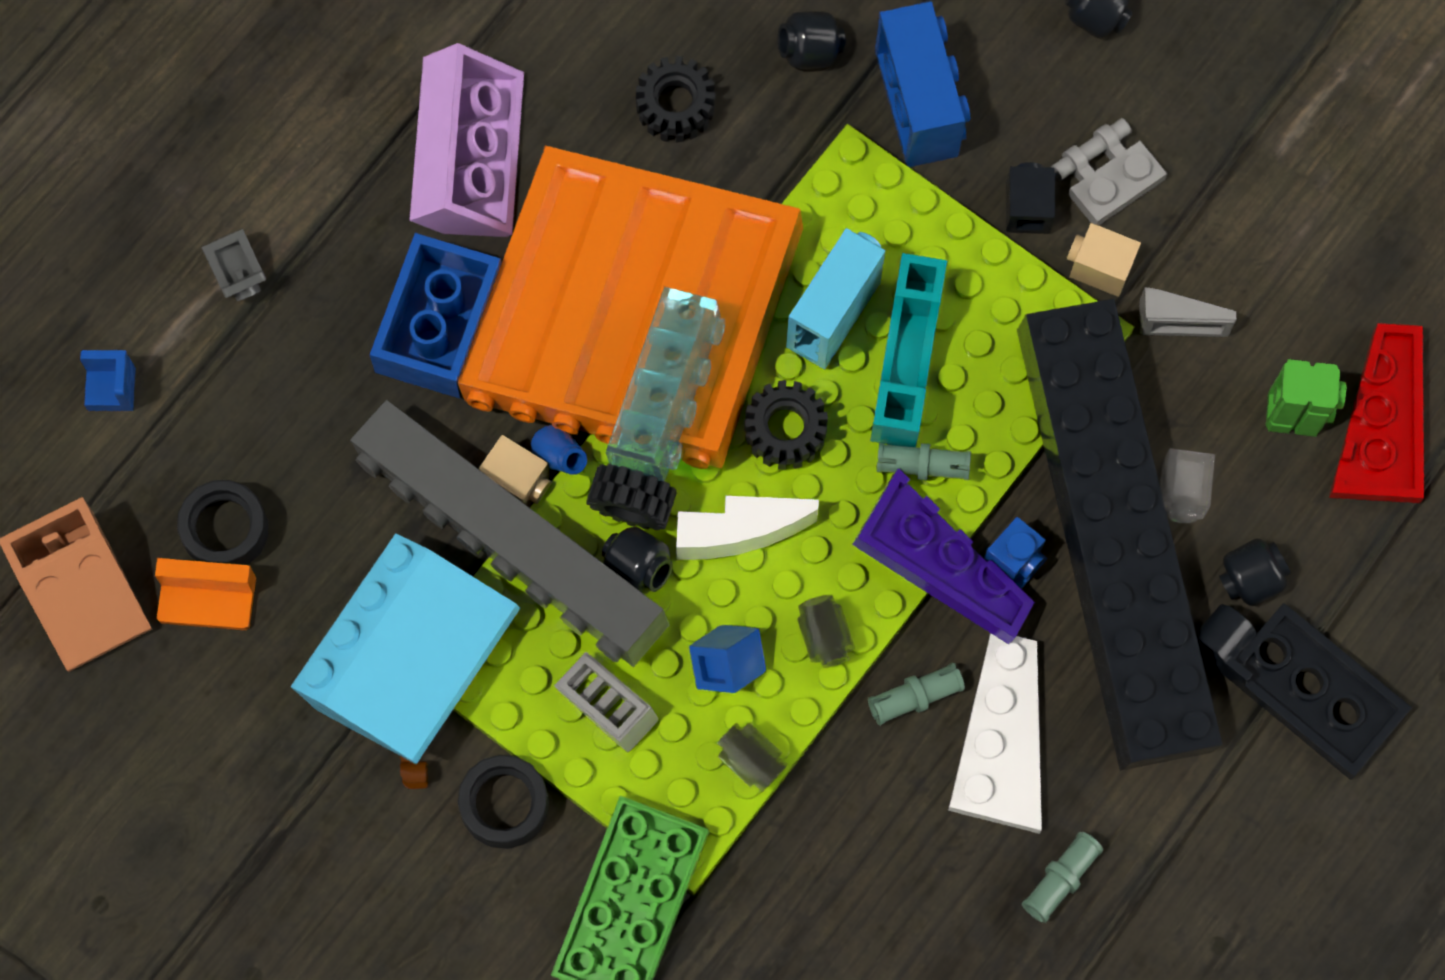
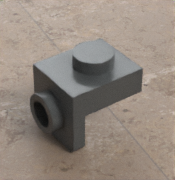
M243 228L201 246L225 298L234 295L236 300L240 301L261 291L258 283L267 280L259 265Z

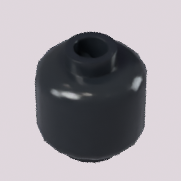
M1066 0L1065 5L1069 7V20L1096 38H1103L1112 30L1119 34L1133 11L1127 8L1130 0Z
M824 11L794 12L788 17L786 23H782L779 27V53L794 68H829L835 63L838 53L844 51V29L837 25L831 13Z
M636 526L626 528L619 534H612L602 549L603 564L643 594H647L650 591L656 592L661 589L672 572L673 564L670 560L669 547L661 540Z
M1256 538L1224 556L1223 565L1226 572L1219 575V578L1231 600L1240 596L1248 606H1256L1285 590L1287 586L1286 576L1291 574V571L1274 541L1267 545L1264 540Z

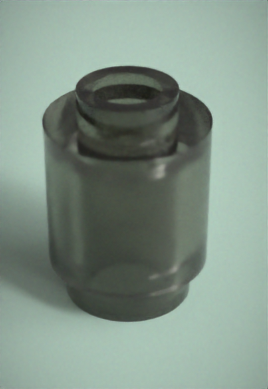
M822 595L801 603L798 606L800 616L797 618L810 661L813 663L821 662L823 668H829L849 660L848 653L855 648L841 604H836L833 595Z
M750 722L744 728L735 723L717 743L723 748L718 758L750 788L755 785L761 792H764L788 766L780 757L783 753Z

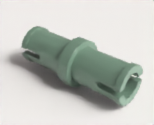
M879 443L877 472L895 473L899 468L904 474L918 475L920 480H927L928 476L969 480L971 451L930 449V444L921 443L920 448Z
M950 663L946 667L920 678L914 675L905 678L903 685L879 695L868 697V705L873 718L876 719L877 724L880 726L913 710H916L918 713L928 709V704L956 692L964 691L965 685L959 669H956L954 663Z
M1080 831L1058 861H1051L1045 868L1046 876L1030 896L1022 902L1023 908L1036 920L1046 923L1069 892L1075 893L1081 885L1079 879L1098 855H1101L1103 852L1099 842L1087 833Z

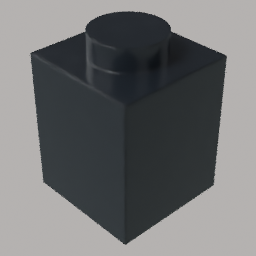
M1035 162L1022 163L1017 167L1010 166L1006 181V233L1050 234L1055 219V168L1043 167V165Z

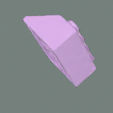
M459 43L423 57L410 221L443 234L497 237L512 235L524 72Z

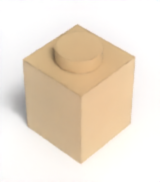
M1091 223L1085 237L1076 235L1069 251L1067 260L1074 262L1070 278L1119 297L1141 242Z
M501 435L478 468L528 507H530L532 502L538 504L552 484V481L548 480L550 478L548 463L504 435Z

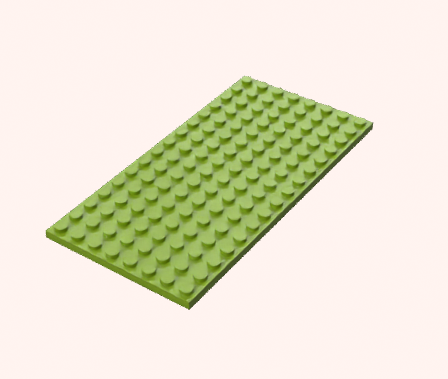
M849 124L844 127L782 202L784 205L801 209L803 231L723 468L709 466L707 469L695 468L686 464L682 458L668 454H665L664 457L650 456L642 452L638 446L623 442L620 446L609 445L601 442L595 435L591 434L581 445L582 450L587 455V464L584 470L575 475L560 471L539 503H534L530 507V509L603 563L602 549L607 539L612 534H619L626 528L633 526L627 525V522L624 521L617 522L612 520L613 517L603 516L599 514L600 511H595L590 508V505L586 504L597 467L602 464L606 466L614 464L618 468L625 466L632 471L637 469L643 471L644 475H653L658 477V481H665L670 484V487H674L677 494L666 528L664 530L642 529L669 547L670 560L673 564L670 577L658 591H650L644 594L664 609L669 627L634 667L622 658L616 663L596 647L595 644L598 640L587 631L579 635L570 629L560 618L563 613L552 604L547 608H543L526 593L525 590L528 586L515 577L510 582L501 576L491 566L492 558L489 557L473 576L516 603L520 610L453 710L509 754L532 764L544 781L606 829L609 826L620 796L709 829L710 832L687 890L693 896L928 595L921 588L852 545L894 474L893 472H877L879 443L871 442L870 439L902 253L947 260L916 447L920 448L921 443L930 444V449L971 451L969 480L928 476L927 480H920L918 475H905L910 479L908 484L923 499L928 496L940 508L938 514L956 532L961 529L970 539L973 538L1044 446L1017 328L1026 314L1098 302ZM847 228L856 234L864 232L871 235L880 243L881 248L886 250L881 283L824 370L786 348L788 319L814 276ZM1119 317L1124 341H1126L1131 335L1134 326ZM786 380V386L793 387L794 381L802 383L801 389L807 391L809 387L815 391V398L817 400L821 398L824 402V412H827L828 416L827 433L823 448L820 452L817 451L815 453V459L810 463L804 460L802 461V467L796 469L793 468V464H786V470L778 469V464L774 462L771 463L770 467L763 464V457L759 456L756 458L752 454V446L747 445L745 439L746 409L748 404L751 405L752 397L756 392L762 394L763 387L770 383L772 388L778 387V381ZM781 410L771 416L768 421V428L776 438L792 440L802 433L804 423L797 413L790 410ZM726 496L819 500L817 522L781 541L733 556L677 560L678 511L725 513ZM720 625L759 628L766 671L736 693L700 690L696 687L689 646ZM585 652L651 706L658 717L657 723L629 752H626L554 687ZM592 672L575 692L580 695L597 675ZM606 685L589 704L594 706L610 687ZM620 698L604 717L609 719L623 704L624 700Z

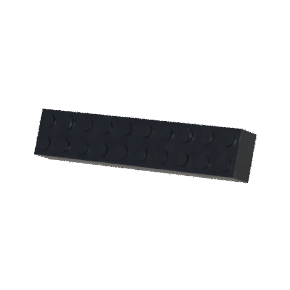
M1115 299L1026 314L1017 328L1018 339L1119 769L1122 771L1209 754L1223 744Z

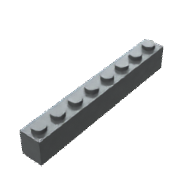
M386 400L350 439L359 455L355 460L367 473L375 478L381 473L391 481L389 487L402 500L410 503L415 499L425 508L422 512L432 523L441 529L449 525L459 533L456 538L467 550L475 555L482 551L492 558L493 561L490 564L501 576L510 582L515 577L528 586L525 590L526 593L543 608H547L552 604L563 613L560 618L570 629L579 635L587 631L598 640L595 644L596 647L612 661L617 663L622 658L634 667L669 627V622L663 608Z

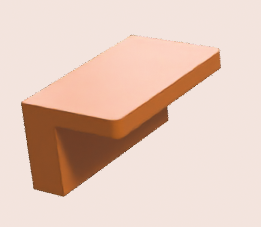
M157 558L155 577L161 584L157 619L161 624L248 630L250 628L256 576L250 565Z

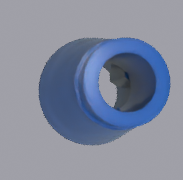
M549 425L539 429L532 438V453L546 461L549 469L575 475L582 472L586 467L587 455L571 434Z

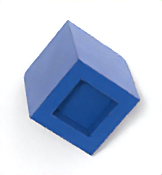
M82 350L80 361L86 369L84 403L88 411H133L136 368L126 350Z
M720 625L689 646L696 687L700 690L736 693L766 671L759 628Z

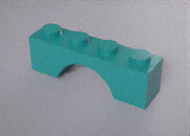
M902 253L871 442L916 447L947 260Z

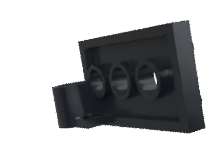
M1285 603L1279 607L1257 634L1252 624L1242 614L1224 604H1220L1196 632L1200 654L1203 659L1350 780L1355 777L1412 708ZM1266 642L1277 644L1283 651V661L1276 665L1264 662L1259 653L1260 645ZM1309 672L1315 675L1320 683L1319 692L1314 695L1302 693L1296 685L1297 674ZM1338 702L1350 704L1356 711V722L1352 725H1343L1337 722L1332 713L1333 705Z

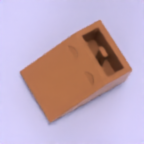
M83 497L0 538V545L23 591L68 672L152 630L100 524Z

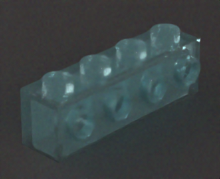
M664 287L606 449L609 464H614L618 468L625 466L632 471L636 469L643 471L644 475L658 477V481H665L669 469L675 470L682 454V443H679L683 428L691 427L696 414L697 402L693 401L698 386L704 387L710 374L711 360L708 359L711 347L712 345L718 346L724 334L725 319L721 318L717 300Z

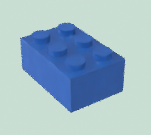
M932 1L883 11L879 15L875 53L906 166L908 167L958 157L961 140L966 139L965 122L970 121L967 99L965 95L958 96L955 82L959 81L955 57L953 55L947 56L944 42L948 41L946 24L943 16L936 17Z
M415 233L370 352L375 373L460 399L462 393L457 382L499 272L501 259Z

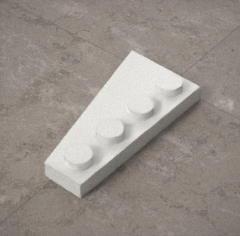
M990 633L948 811L1040 834L1042 826L1037 641L1016 636L1008 645Z

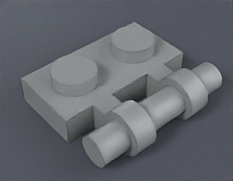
M1123 118L1111 126L1104 124L1093 132L1094 137L1080 147L1073 145L1062 153L1063 158L1051 166L1055 168V177L1058 180L1064 179L1071 173L1077 178L1079 182L1070 188L1068 195L1087 219L1098 226L1165 181L1167 175L1141 141H1138L1127 150L1122 146L1120 140L1131 133L1129 124ZM1104 152L1111 161L1094 171L1088 162Z

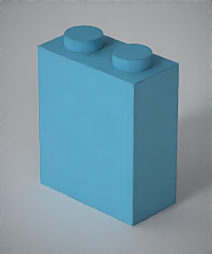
M846 228L789 315L786 348L824 370L881 283L886 250L881 248L880 243L874 237L864 232L856 234Z

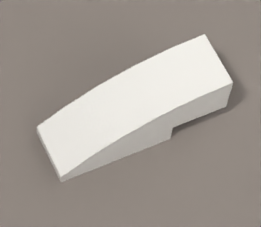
M726 496L725 513L678 511L677 560L733 556L781 541L817 522L819 500Z

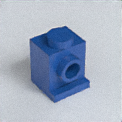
M1016 517L988 548L984 560L986 562L992 560L1022 589L1048 559L1041 553L1045 539L1019 517Z

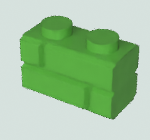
M1288 359L1268 392L1266 427L1268 431L1289 434L1291 430H1294L1296 435L1316 437L1326 423H1333L1336 410L1343 409L1346 398V382L1339 381L1340 369H1338V366L1317 362L1314 366H1311L1309 361Z

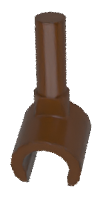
M400 756V775L405 788L426 789L428 787L427 761H418L417 764H414Z

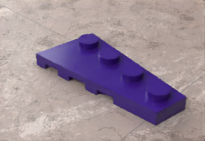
M898 468L883 490L852 545L1009 645L1017 636L1034 601L992 560L986 562L972 548L971 544L973 541L961 529L956 532L938 514L940 508L928 496L923 499L908 484L910 479Z

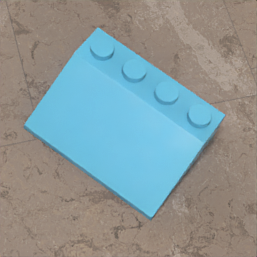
M395 533L299 673L291 688L320 713L417 764L520 610V607L431 550Z

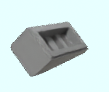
M1144 287L1139 301L1140 334L1227 337L1236 322V311L1154 288Z
M587 652L554 685L564 697L626 752L631 751L658 721V717L651 706ZM592 672L596 674L597 677L580 695L575 692ZM608 685L610 689L594 706L590 705L589 703ZM620 698L624 700L623 704L609 719L604 717Z

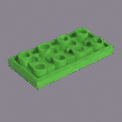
M620 796L551 976L562 980H653L710 830Z

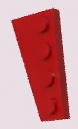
M1378 323L1374 328L1329 498L1420 503L1424 499L1423 326Z

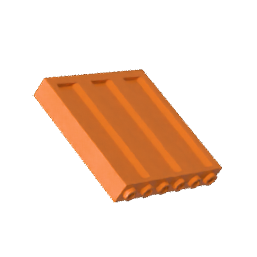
M545 146L457 382L464 400L471 407L481 411L490 412L495 408L509 412L513 418L522 422L534 423L535 420L552 423L554 428L569 434H577L578 431L593 434L598 440L609 445L620 446L623 442L638 446L642 452L650 456L664 457L665 454L682 458L686 464L695 468L707 469L709 466L722 469L803 231L801 209Z

